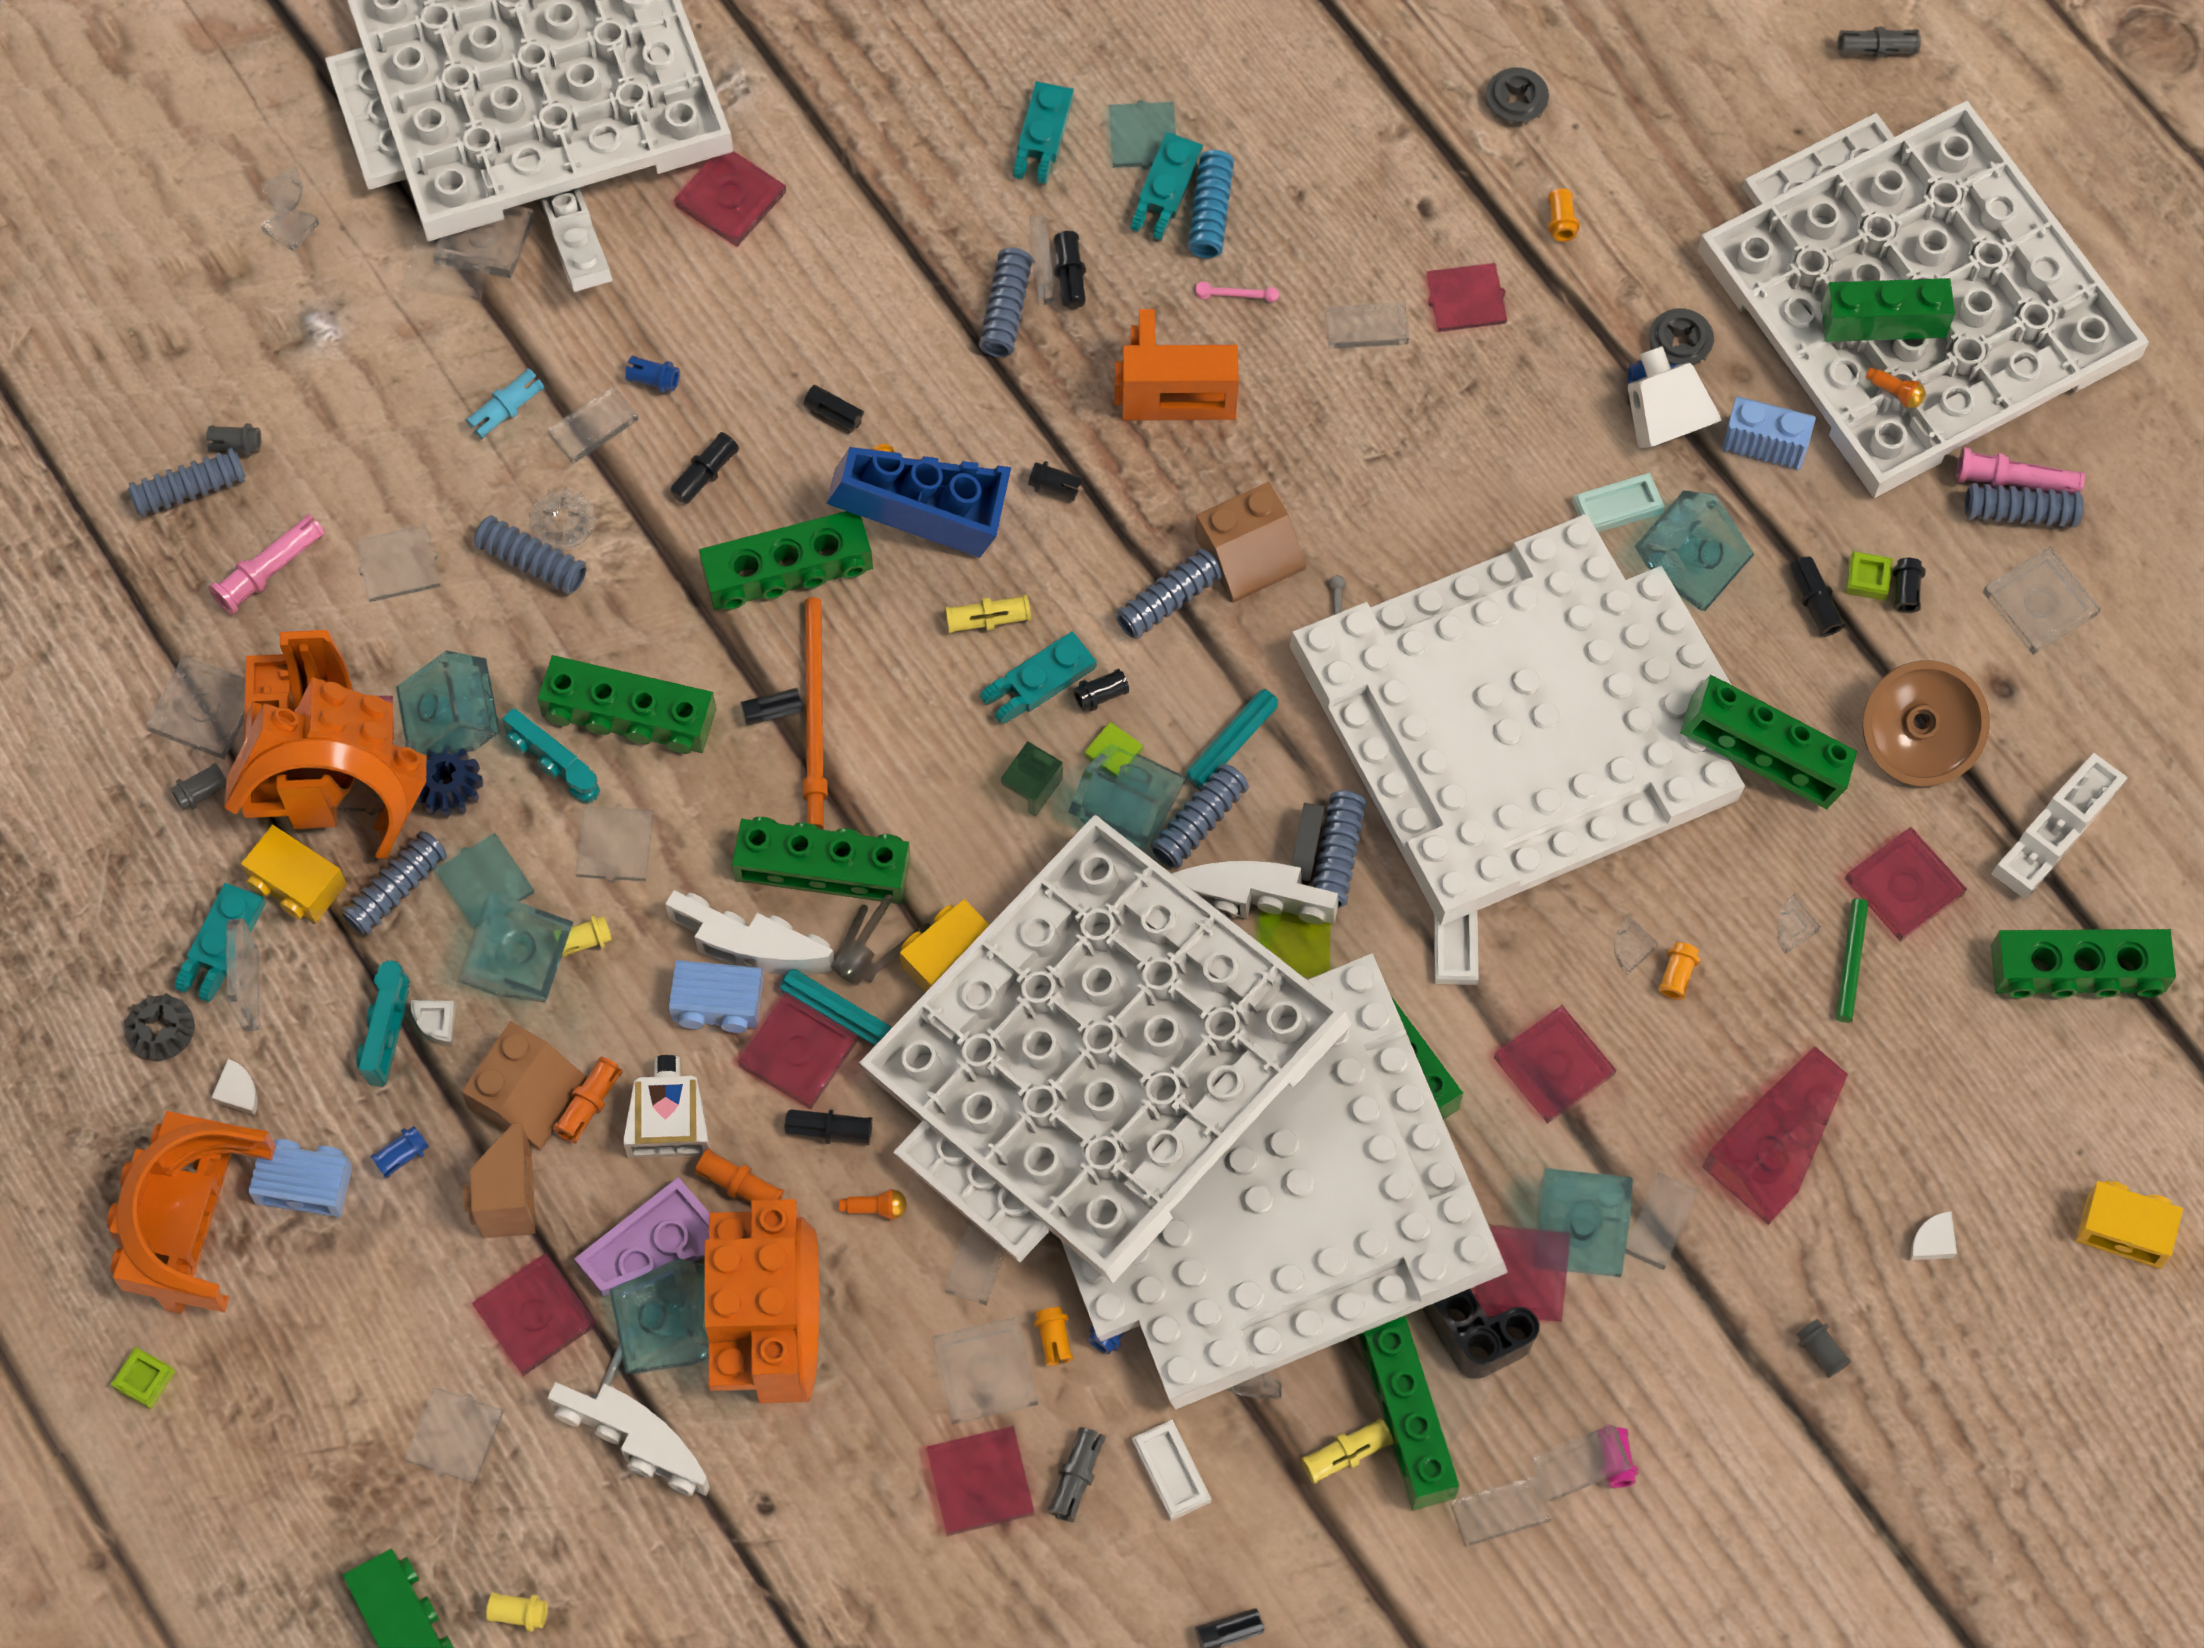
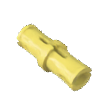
M1027 595L991 601L990 597L981 599L982 603L951 608L945 607L949 633L986 627V631L995 630V625L1031 621Z
M1378 1418L1375 1422L1348 1436L1345 1433L1339 1434L1335 1437L1334 1443L1302 1457L1301 1463L1310 1481L1316 1484L1319 1480L1347 1466L1350 1469L1359 1466V1460L1386 1446L1392 1445L1394 1442L1387 1425L1381 1418Z

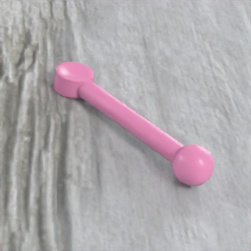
M1200 282L1195 288L1196 296L1199 299H1207L1211 295L1264 298L1267 302L1272 303L1277 301L1279 297V292L1274 287H1268L1265 290L1211 287L1207 282Z

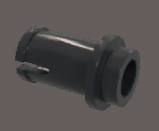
M1044 461L1043 464L1035 462L1028 481L1029 486L1035 487V492L1039 493L1041 489L1075 501L1079 491L1078 487L1082 482V476H1076L1049 467V462Z
M1901 558L1897 561V565L1892 571L1893 576L1896 577L1894 609H1898V612L1915 613L1921 609V578L1925 576L1926 569L1922 566V561L1919 559Z
M1119 668L1090 682H1087L1085 679L1079 681V686L1073 688L1074 697L1079 708L1082 711L1089 709L1091 712L1097 710L1099 704L1122 694L1125 695L1130 691L1128 681Z

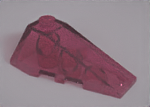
M1814 1046L1709 1151L1702 1168L1769 1225L1797 1195L1848 1074Z

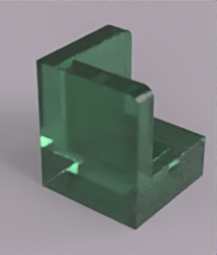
M1027 741L1001 777V784L1028 800V812L1036 817L1063 780V762Z

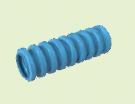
M1208 150L1203 152L1199 158L1200 165L1198 166V177L1196 180V197L1194 198V208L1192 210V229L1189 233L1188 250L1201 258H1214L1223 253L1222 243L1225 239V222L1227 221V210L1229 208L1228 200L1230 199L1234 158L1221 150Z

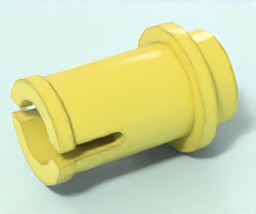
M592 915L591 921L561 931H555L564 958L570 954L597 945L604 948L606 947V942L612 941L605 916L596 919V916Z
M492 1592L487 1605V1621L526 1626V1630L532 1632L535 1628L542 1629L544 1627L548 1603L547 1601L540 1600L539 1595L535 1594L531 1598H523Z

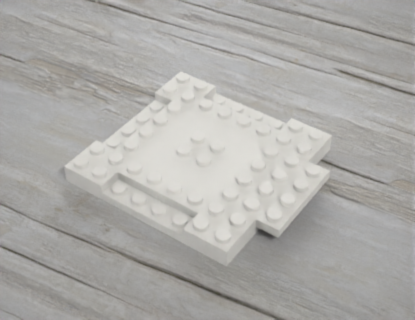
M347 0L362 48L325 58L368 190L407 179L427 241L505 219L504 209L655 165L657 173L660 174L734 152L731 132L681 0Z
M1968 101L1894 137L1880 116L1875 113L1744 179L1742 188L1756 207L1702 234L1697 250L1739 311L1748 310L1831 426L1830 438L1873 498L1941 464L1946 454L2072 388L2077 392L2142 358L2149 343L2148 339ZM1951 279L1955 316L1946 338L1825 342L1821 304L1829 282ZM1871 367L1876 370L1881 369L1903 381L1921 382L1926 390L1924 402L1919 407L1913 409L1904 407L1896 398V395L1872 384L1870 380L1865 378L1868 370Z
M1587 514L1514 543L1512 551L1370 607L1365 602L1292 632L1291 651L1441 926L1738 801L1745 787L1730 759L1680 734L1690 698L1710 674L1731 685L1729 679L1663 567L1659 566L1625 580Z
M1094 815L859 1063L873 1081L922 1121L894 1151V1154L902 1163L1019 1263L1051 1231L1113 1284L1173 1219L1170 1211L1285 1086L1288 1084L1291 1088H1294L1352 1023L1344 1008L1097 815Z
M1373 953L1308 980L1347 1011L1352 1025L1294 1088L1287 1084L1170 1211L1173 1219L1113 1284L1061 1240L1100 1342L1141 1325L1168 1399L1175 1409H1179L1508 1273Z

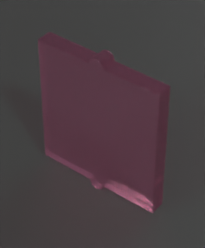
M1496 263L1427 271L1426 277L1430 292L1428 305L1433 307L1437 332L1507 324L1503 301L1505 289L1500 287Z

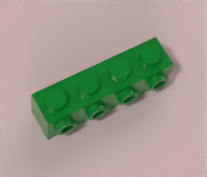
M555 655L551 656L537 699L542 717L556 725L568 726L570 723L581 725L599 735H609L610 732L624 735L629 740L639 744L655 742L667 745L669 749L682 754H688L691 751L704 752L717 710L714 692Z
M1711 674L1691 696L1680 734L1826 810L1848 788L1857 755L1856 750L1838 740L1827 736Z
M759 816L754 817L752 820L741 818L732 869L734 879L737 882L903 904L911 859L910 845L908 841H903L900 837L891 834H881L878 837L861 835L858 831L848 828L829 831L821 830L817 826L805 822H799L793 826L778 824L775 820L768 817Z

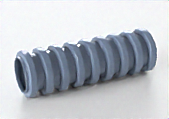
M1014 247L1004 248L998 252V262L995 265L996 272L993 275L994 283L991 285V294L988 298L989 305L986 307L984 327L981 331L982 337L979 340L981 350L995 357H1006L1014 352V343L1017 340L1016 332L1019 330V321L1022 316L1021 310L1024 307L1023 300L1026 297L1025 289L1028 287V278L1031 273L1030 267L1033 264V258L1029 253Z
M233 448L227 449L228 453L224 455L217 452L215 453V458L210 460L208 456L203 457V462L198 464L195 460L191 461L190 467L185 468L184 465L178 466V471L166 470V475L161 477L159 473L154 474L153 480L148 481L147 478L141 479L142 483L135 485L134 482L129 483L128 491L137 514L144 518L147 517L146 512L153 511L156 514L159 512L160 507L165 506L166 509H170L172 507L171 504L174 502L181 505L184 504L183 499L190 498L193 501L196 499L195 495L202 493L204 497L208 495L209 490L220 491V486L226 485L227 488L233 486L232 482L238 480L240 484L244 483L246 476L236 450L234 451Z
M1971 483L1965 497V514L1968 520H1974L1976 516H1979L1981 521H1986L1988 517H1992L1994 522H1999L2001 518H2005L2007 523H2012L2014 519H2018L2020 524H2025L2027 520H2031L2032 525H2038L2040 521H2043L2045 526H2050L2053 522H2056L2058 527H2063L2066 523H2069L2071 528H2076L2082 519L2083 497L2080 491H2074L2072 495H2068L2067 490H2061L2059 494H2056L2054 489H2048L2046 493H2043L2041 488H2035L2033 492H2030L2028 487H2023L2021 491H2017L2016 486H2010L2008 490H2004L2003 485H1997L1995 489H1991L1990 484H1984L1982 488H1979L1977 483Z
M493 515L485 518L476 530L474 536L475 548L479 550L485 549L486 553L491 556L496 554L497 559L501 561L507 560L508 564L513 567L518 565L519 570L523 572L529 571L532 577L537 578L540 576L542 582L547 584L551 582L552 587L556 589L562 588L563 592L568 595L575 592L585 578L586 562L580 559L575 561V557L570 554L564 556L562 550L558 548L553 550V546L548 543L542 545L541 539L536 537L531 539L529 533H520L519 528L515 526L509 528L507 522H498V518Z
M1200 548L1196 551L1195 556L1190 555L1186 558V564L1181 562L1176 565V571H1168L1166 579L1160 577L1156 580V586L1151 584L1146 587V593H1138L1136 601L1130 599L1126 602V608L1121 606L1116 609V618L1123 631L1136 640L1143 636L1142 631L1149 632L1153 629L1152 624L1158 625L1163 621L1162 616H1171L1173 614L1172 609L1179 610L1183 606L1182 602L1188 603L1192 600V594L1199 595L1202 593V587L1208 588L1212 585V580L1218 581L1221 579L1222 571L1217 559L1208 550Z
M1220 764L1217 767V773L1209 776V783L1205 782L1201 785V792L1193 794V802H1186L1184 805L1185 811H1179L1175 816L1176 820H1171L1167 824L1168 830L1164 829L1159 833L1160 839H1154L1151 842L1150 846L1153 854L1163 864L1175 869L1180 868L1183 864L1182 859H1188L1191 856L1190 849H1197L1199 846L1198 840H1204L1208 835L1207 831H1212L1216 827L1215 821L1219 822L1224 818L1223 812H1229L1232 809L1231 802H1238L1241 797L1240 793L1243 794L1248 791L1249 785L1246 778L1233 766Z
M1340 790L1330 794V805L1327 807L1326 813L1328 817L1325 818L1324 823L1326 829L1322 833L1321 853L1318 854L1317 858L1319 865L1315 869L1317 877L1313 879L1312 884L1314 888L1338 893V908L1344 907L1348 902L1346 894L1349 893L1351 886L1348 882L1352 880L1353 876L1351 871L1355 865L1353 858L1357 855L1356 846L1359 844L1360 839L1358 834L1361 833L1362 829L1360 822L1364 818L1362 810L1366 808L1367 802L1358 793L1347 790Z
M423 831L416 834L417 840H410L407 843L408 849L406 851L401 849L397 853L399 858L397 860L392 858L388 862L389 868H382L379 871L380 877L378 879L373 877L369 881L371 886L369 888L364 886L360 890L361 896H354L350 900L352 904L350 907L345 905L341 908L343 918L358 933L368 936L372 932L370 928L372 925L378 926L381 923L380 918L382 916L387 917L391 914V907L396 908L400 905L399 899L401 897L407 898L410 895L408 891L410 888L416 889L419 886V879L425 880L429 876L427 872L429 869L434 871L438 867V860L444 861L447 858L446 850L431 834Z

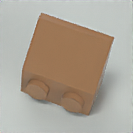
M1270 482L1196 515L1195 538L1201 548L1211 552L1217 559L1222 571V578L1219 580L1233 603L1306 569L1289 514Z
M510 1021L461 1092L468 1109L505 1131L513 1123H522L529 1144L541 1151L553 1134L554 1125L558 1123L573 1100L571 1093L575 1087L583 1085L587 1076L549 1043Z
M513 1123L470 1169V1184L463 1185L464 1209L469 1211L471 1225L477 1224L483 1238L536 1234L532 1149L522 1123Z

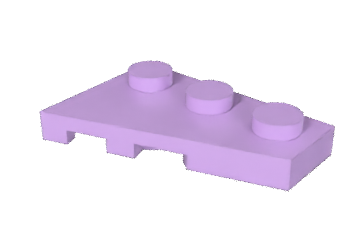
M677 1177L574 1258L575 1263L602 1296L705 1258V1240H709V1212L683 1181Z

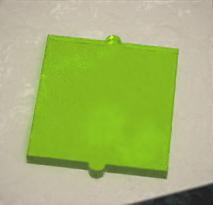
M1260 910V944L1303 977H1316L1330 971L1331 923L1323 922V924L1315 925L1301 920L1296 914L1282 911L1281 914H1270Z

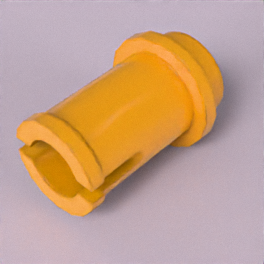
M1565 188L1555 189L1547 196L1551 216L1548 231L1556 241H1571L1577 236V232L1580 229V223L1574 215L1573 193Z
M1675 942L1673 948L1667 950L1666 954L1669 961L1662 982L1658 987L1662 995L1676 1000H1683L1685 998V992L1693 968L1700 964L1699 950L1695 946L1684 942Z
M1051 1307L1036 1312L1037 1320L1033 1324L1034 1328H1039L1046 1366L1060 1365L1059 1360H1063L1064 1364L1073 1361L1074 1358L1073 1354H1071L1065 1326L1069 1319L1068 1315L1063 1314L1062 1307Z

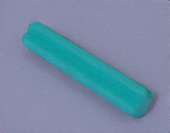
M1261 689L1187 769V780L1199 789L1203 783H1209V776L1217 773V767L1220 764H1226L1278 707L1277 697L1269 690Z
M791 969L781 982L780 988L783 992L873 1046L893 1028L796 969Z

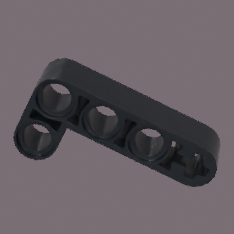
M1470 1288L1422 1308L1457 1368L1463 1375L1473 1379L1486 1377L1526 1356L1539 1333L1540 1324L1537 1316L1524 1307L1510 1308L1488 1319ZM1457 1309L1464 1314L1466 1320L1455 1321L1447 1315L1446 1310ZM1517 1327L1525 1333L1526 1339L1518 1340L1511 1337L1506 1328ZM1479 1346L1487 1352L1488 1358L1478 1359L1469 1352L1468 1348Z

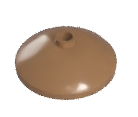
M1934 660L1909 662L1887 673L1879 680L1869 694L1862 716L1864 742L1875 763L1896 780L1915 786L1944 784L1968 771L1982 754L1990 729L1988 705L1975 681L1962 670L1950 664ZM1919 713H1925L1927 723L1921 728L1915 727V716Z

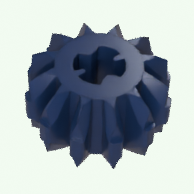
M445 744L442 754L436 755L435 751L428 748L427 756L429 760L426 761V783L416 802L419 804L425 803L426 812L430 813V815L441 808L442 815L448 819L451 809L456 807L459 812L465 814L467 808L464 802L478 803L479 795L476 790L483 787V778L477 774L480 770L479 763L475 759H468V753L463 747L453 754L451 747ZM450 778V783H443L444 779Z

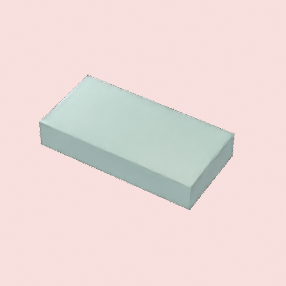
M1650 472L1576 494L1572 500L1578 517L1587 514L1598 533L1663 514L1665 508Z

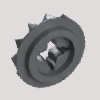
M1519 67L1504 69L1494 75L1488 83L1486 90L1487 106L1491 107L1494 111L1495 118L1501 116L1507 119L1509 125L1514 121H1523L1527 125L1531 119L1541 117L1548 105L1549 90L1545 81L1537 73L1529 69ZM1526 91L1523 100L1524 103L1517 100L1514 103L1511 102L1509 104L1511 96L1510 93L1517 96L1520 93H1524Z
M1684 308L1671 309L1660 314L1654 320L1649 333L1650 350L1663 346L1667 360L1672 364L1691 363L1694 366L1701 360L1705 361L1714 343V333L1709 322L1699 313ZM1691 331L1687 341L1688 345L1681 343L1678 346H1672L1675 338L1673 334L1681 337L1683 334L1686 335Z
M168 993L159 996L148 994L144 1001L132 1005L131 1013L127 1019H124L125 1038L131 1049L139 1056L155 1061L170 1059L181 1053L190 1043L195 1029L194 1017L189 1007L182 999L179 1000ZM163 1012L166 1024L172 1027H168V1029L162 1028L159 1031V1035H156L154 1039V1032L151 1027L145 1024H149V1022L155 1023L158 1020V1016H161Z

